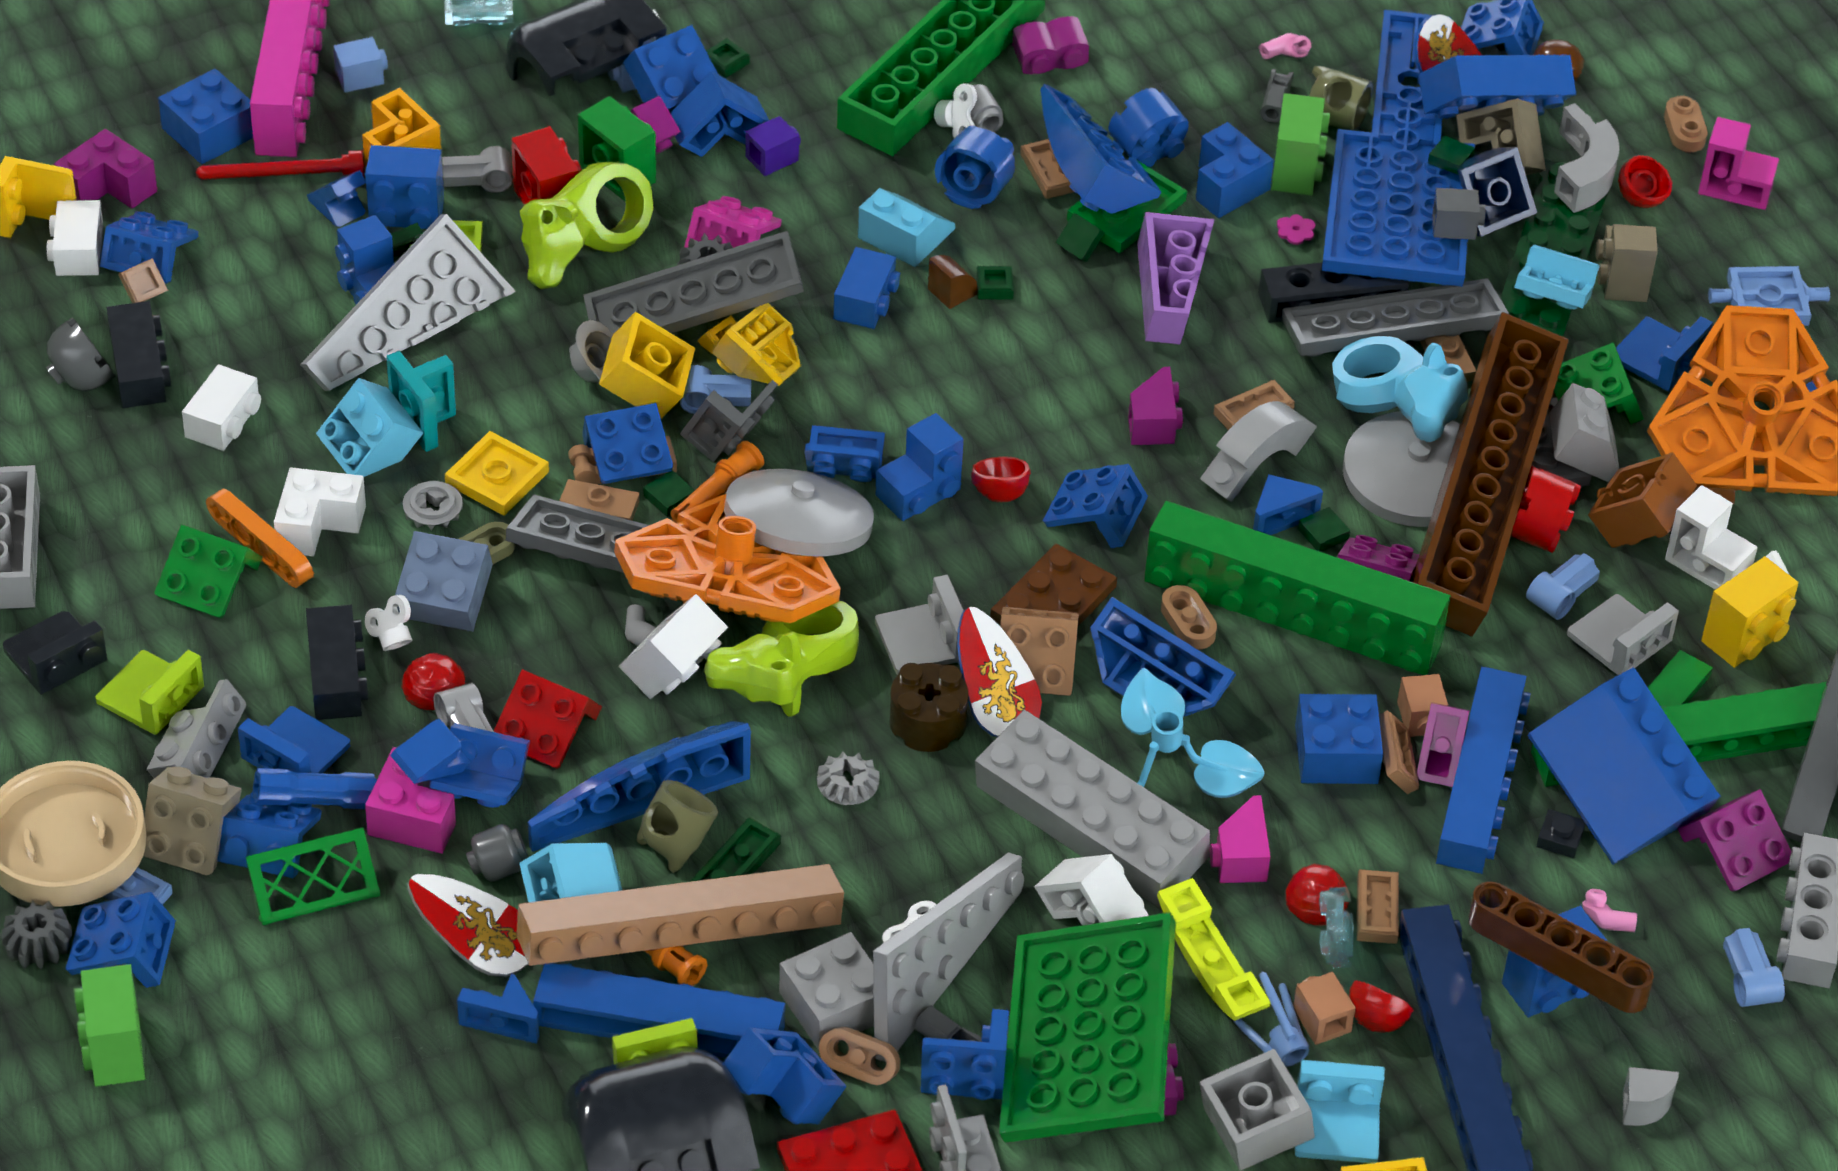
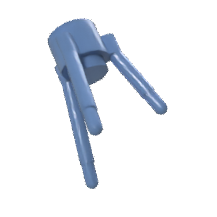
M1261 972L1259 975L1280 1025L1270 1032L1269 1037L1271 1040L1268 1044L1242 1019L1233 1020V1022L1263 1053L1275 1048L1285 1067L1295 1065L1308 1055L1309 1045L1303 1036L1287 986L1284 983L1279 984V991L1285 1008L1284 1011L1268 975L1265 972Z

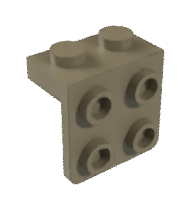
M167 767L148 785L144 814L146 848L143 856L204 875H210L217 866L223 818L240 803L242 788L229 785L226 780L221 778H205L192 774L189 769L184 767Z

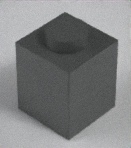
M1436 188L1432 211L1433 237L1476 240L1477 227L1484 226L1485 205L1479 204L1478 190Z

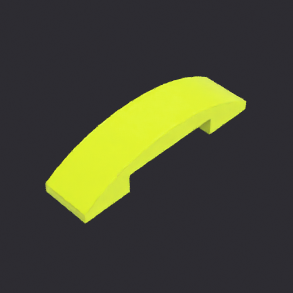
M1191 878L1158 891L1157 897L1163 913L1171 912L1176 921L1175 940L1182 954L1206 992L1220 1009L1236 1021L1270 1007L1271 1003L1252 971L1247 973L1243 971L1211 920L1212 908L1195 880Z

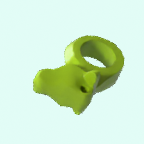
M618 162L590 164L570 180L553 198L535 199L525 204L520 210V217L523 222L521 240L529 258L528 280L530 283L540 289L558 286L563 279L566 267L584 245L610 253L622 251L633 245L648 227L653 212L651 186L642 172L633 166ZM614 179L622 187L626 198V209L618 225L608 230L600 222L597 215L596 199L602 186L607 181Z
M839 600V602L793 623L767 621L762 628V634L754 635L733 647L717 648L708 654L704 667L707 684L715 689L733 690L752 702L771 701L781 705L784 713L788 717H792L799 713L801 685L804 680L811 676L839 670L855 660L859 643L856 611L846 602Z

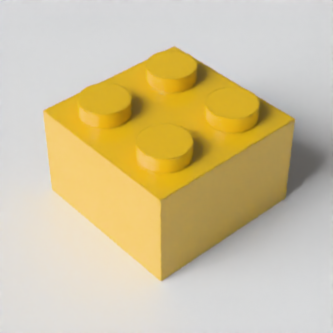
M635 311L612 335L599 385L635 407L657 403L660 418L662 419L683 398L695 347Z
M1764 556L1713 591L1701 642L1734 668L1746 659H1754L1765 646L1772 641H1780L1789 630V617L1796 604V599L1794 598L1799 582Z

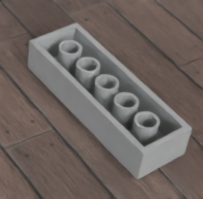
M1025 709L975 760L978 788L1082 857L1112 854L1114 859L1122 865L1124 875L1134 892L1159 909L1162 908L1157 897L1158 891L1188 880L1210 857V830Z

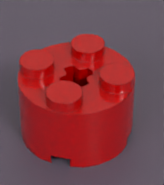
M1531 466L1511 537L1553 553L1560 539L1561 533H1559V529L1566 532L1572 521L1574 511L1568 508L1575 503L1581 485L1541 468Z

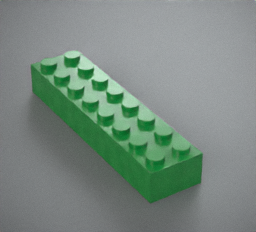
M941 0L837 98V129L894 156L934 118L935 107L939 101L952 100L956 87L961 84H969L1013 42V29L1015 27L1033 22L1045 11V0Z
M1165 501L1149 530L1145 582L1166 589L1175 585L1188 586L1194 589L1204 602L1421 675H1428L1442 646L1451 596L1449 594L1169 501Z

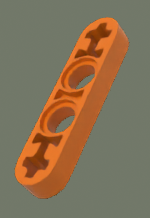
M223 488L206 499L207 509L213 519L243 546L263 557L261 561L290 586L297 588L313 577V568L306 556L229 490Z

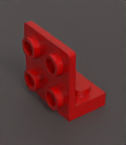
M522 669L495 726L494 732L530 740L527 756L555 769H559L583 717L586 716L596 721L602 706L587 696Z

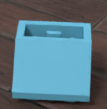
M358 378L316 434L347 474L365 477L402 461L422 436L423 432L388 388Z
M552 843L519 863L528 902L622 891L613 851L608 843Z

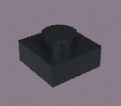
M1548 809L1536 847L1575 858L1586 824L1581 818Z

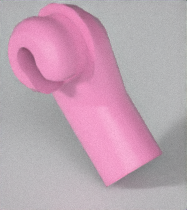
M1287 33L1260 44L1259 50L1265 60L1279 54L1301 58L1308 55L1311 49V41L1306 36Z
M1590 889L1586 892V900L1582 902L1583 909L1598 927L1606 930L1635 932L1637 913L1612 910L1605 904L1607 897L1603 890Z

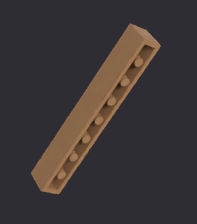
M830 864L521 903L518 904L517 938L529 966L840 925L844 891Z

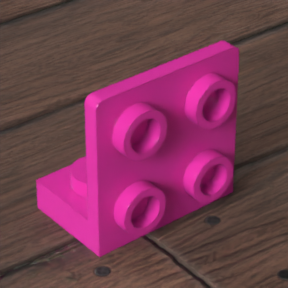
M721 196V199L708 201V203L694 208L684 248H688L690 238L700 242L704 233L707 235L708 240H713L719 235L722 238V244L730 242L734 248L760 240L761 234L781 227L782 220L773 217V212L761 207L750 209L741 206V201L736 198Z

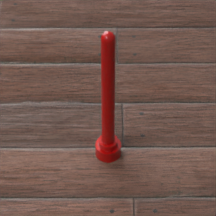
M363 150L348 151V154H342V158L203 165L197 168L196 175L200 179H222L343 172V175H350L360 170L365 178Z

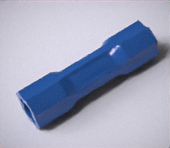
M257 768L254 775L253 799L258 805L286 806L293 803L337 805L347 809H365V804L377 779L374 773L344 772L342 774L291 772L287 769Z

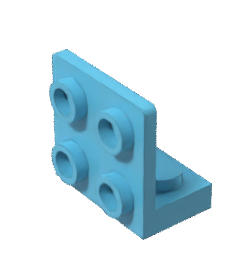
M1301 1060L1297 1087L1312 1110L1315 1138L1295 1146V1156L1377 1163L1379 1157V1111L1384 1084V1067Z

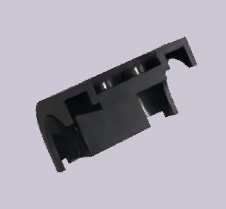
M577 0L519 24L510 33L508 39L506 71L512 81L517 80L519 58H525L536 69L549 96L555 95V80L569 75L573 81L577 80L580 84L624 65L623 62L631 52L643 46L645 41L654 37L657 40L666 36L667 27L644 0Z
M690 1046L678 1047L597 1068L581 1075L569 1088L565 1098L562 1099L563 1120L571 1126L576 1136L586 1171H751L760 1168L747 1110L740 1089L724 1062L708 1051Z

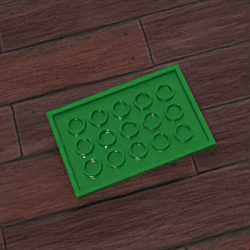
M1171 912L1017 935L999 1134L1004 1143L1162 1122L1164 1120L1176 921Z

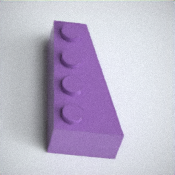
M1151 212L1145 213L1137 242L1145 341L1181 344L1215 219Z

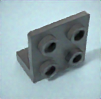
M772 380L743 413L739 412L729 400L713 390L680 435L712 462L722 452L729 456L742 441L744 435L748 434L762 418L761 416L773 404L775 399L771 394L778 384Z

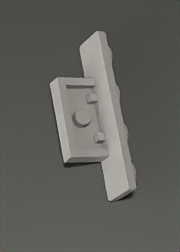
M227 679L218 682L206 707L176 712L171 718L169 727L160 744L156 747L154 756L146 769L154 779L167 767H184L189 769L192 774L205 778L211 777L246 707L245 700Z

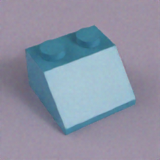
M879 188L859 207L858 238L916 267L955 229L956 224L899 194Z

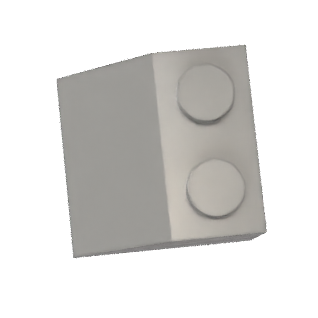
M1572 383L1549 413L1555 459L1610 482L1619 469L1615 434L1604 396L1594 389L1584 388Z

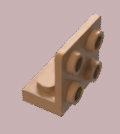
M1003 607L1000 627L1013 642L1028 665L1040 693L1071 695L1079 613Z

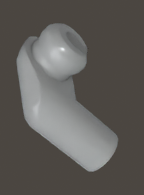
M634 604L627 608L625 636L629 642L639 646L655 627L645 622V608Z

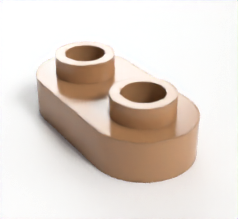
M1687 96L1671 98L1666 104L1664 119L1673 145L1684 152H1697L1705 146L1707 128L1698 103Z
M1175 585L1166 589L1162 595L1161 611L1177 637L1198 650L1210 647L1216 639L1217 623L1198 593L1184 585Z
M837 1027L825 1033L820 1040V1057L830 1068L869 1084H884L893 1079L900 1069V1057L892 1045L854 1029ZM839 1040H843L848 1044L849 1051L847 1054L840 1052L838 1048ZM877 1055L885 1058L886 1067L884 1069L876 1065L875 1058Z

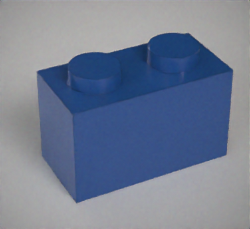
M855 247L834 293V320L872 329L875 328L879 317H885L887 314L890 292L896 293L899 286L900 272L896 271V256Z

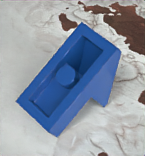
M359 170L337 179L306 196L309 202L332 224L341 227L365 214V209L358 197L356 188L365 184L366 181Z
M440 719L431 722L396 748L390 755L414 784L462 773L471 762L461 751V742Z
M514 974L510 975L502 997L483 990L475 991L462 988L457 999L459 1025L537 1044L539 1039L538 1012Z

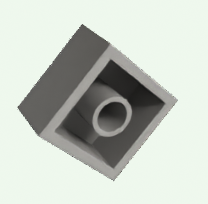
M851 932L780 963L779 993L818 1050L823 1035L834 1028L848 1027L861 1032L874 1026L873 963Z
M1275 1048L1200 1081L1204 1110L1239 1171L1315 1138L1312 1110Z

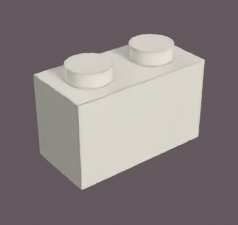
M100 200L57 201L56 215H50L49 219L50 236L53 237V240H47L48 261H54L56 276L99 275L104 227Z
M218 364L182 411L185 438L224 451L232 439H236L240 435L243 425L250 415H254L260 407L261 395L258 393L257 378Z

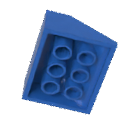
M1634 667L1601 684L1527 735L1612 865L1704 815L1720 798L1719 793Z

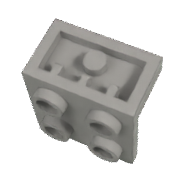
M948 575L933 578L932 594H928V604L875 616L876 627L897 675L900 673L901 667L907 663L948 665L959 662L957 639L958 626L963 609Z
M1615 594L1568 628L1567 636L1614 673L1620 675L1633 667H1637L1672 641L1679 610L1667 602L1658 610H1651L1644 614L1621 595Z
M937 1086L936 1102L931 1103L934 1127L929 1128V1136L933 1151H940L943 1161H940L939 1164L940 1171H1001L984 1115L957 1119L947 1086Z

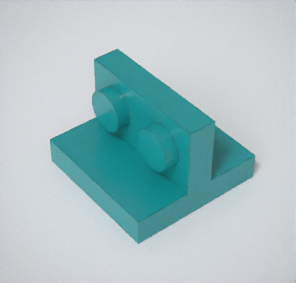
M400 351L387 355L389 390L423 432L417 441L423 450L427 452L437 448V423L456 415L452 361L447 355H444L413 368Z

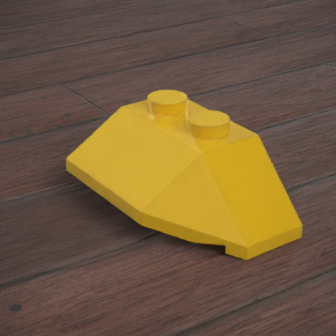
M769 303L758 306L730 327L712 351L717 357V363L730 374L735 373L741 378L768 384L773 380L778 386L801 367L797 346L791 337L794 333L792 324Z

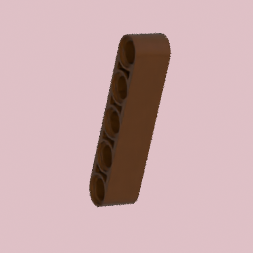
M1486 881L1476 886L1472 896L1468 920L1471 928L1477 933L1623 1012L1636 1013L1646 1007L1654 973L1650 965L1645 961L1502 884Z

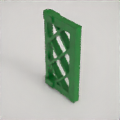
M364 828L245 857L259 912V921L262 923V926L380 896V886L374 872ZM354 842L357 855L353 862L350 863L331 852L334 846ZM318 850L324 853L313 873L292 862L294 856ZM327 856L348 867L337 888L316 876ZM281 860L285 864L274 883L263 878L260 865ZM358 860H359L360 868H358V867L355 866L356 863L358 862ZM288 866L310 877L298 898L277 886ZM352 870L363 876L364 889L348 893L341 891ZM313 880L334 892L332 897L309 903L302 901ZM265 884L271 887L268 893L266 891ZM276 890L295 903L292 907L272 912L269 897Z

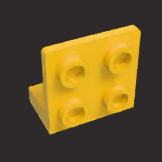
M5 156L0 164V236L11 238L16 227L23 224L25 215L49 220L50 215H56L57 201H77L73 171L71 169Z

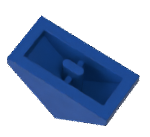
M1268 475L1255 511L1253 530L1273 535L1297 526L1300 519L1321 510L1323 491L1318 486Z

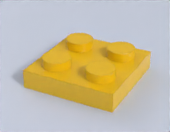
M489 431L445 473V483L452 485L462 494L505 516L549 473V462Z

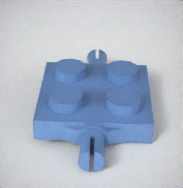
M1798 266L1729 267L1727 280L1730 289L1710 288L1708 292L1710 304L1730 303L1733 306L1794 309L1804 326H1809L1811 319L1808 303L1812 301L1829 302L1830 300L1829 287H1808L1801 278Z

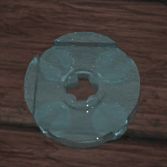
M1330 887L1329 891L1320 892L1321 915H1325L1327 930L1320 931V948L1322 955H1326L1327 964H1332L1333 968H1350L1352 965L1349 958L1353 957L1352 913L1344 911V902H1351L1347 887Z

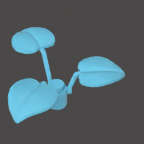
M1142 668L1136 674L1123 696L1121 719L1126 728L1134 734L1144 735L1151 732L1152 742L1150 743V750L1140 779L1137 782L1139 785L1145 786L1158 750L1163 753H1171L1181 745L1184 746L1191 761L1199 764L1194 771L1196 785L1210 796L1217 798L1236 796L1262 780L1264 769L1259 761L1235 743L1225 740L1208 741L1202 747L1201 757L1198 756L1190 744V736L1183 734L1185 703L1180 693L1169 684L1155 677L1146 668Z

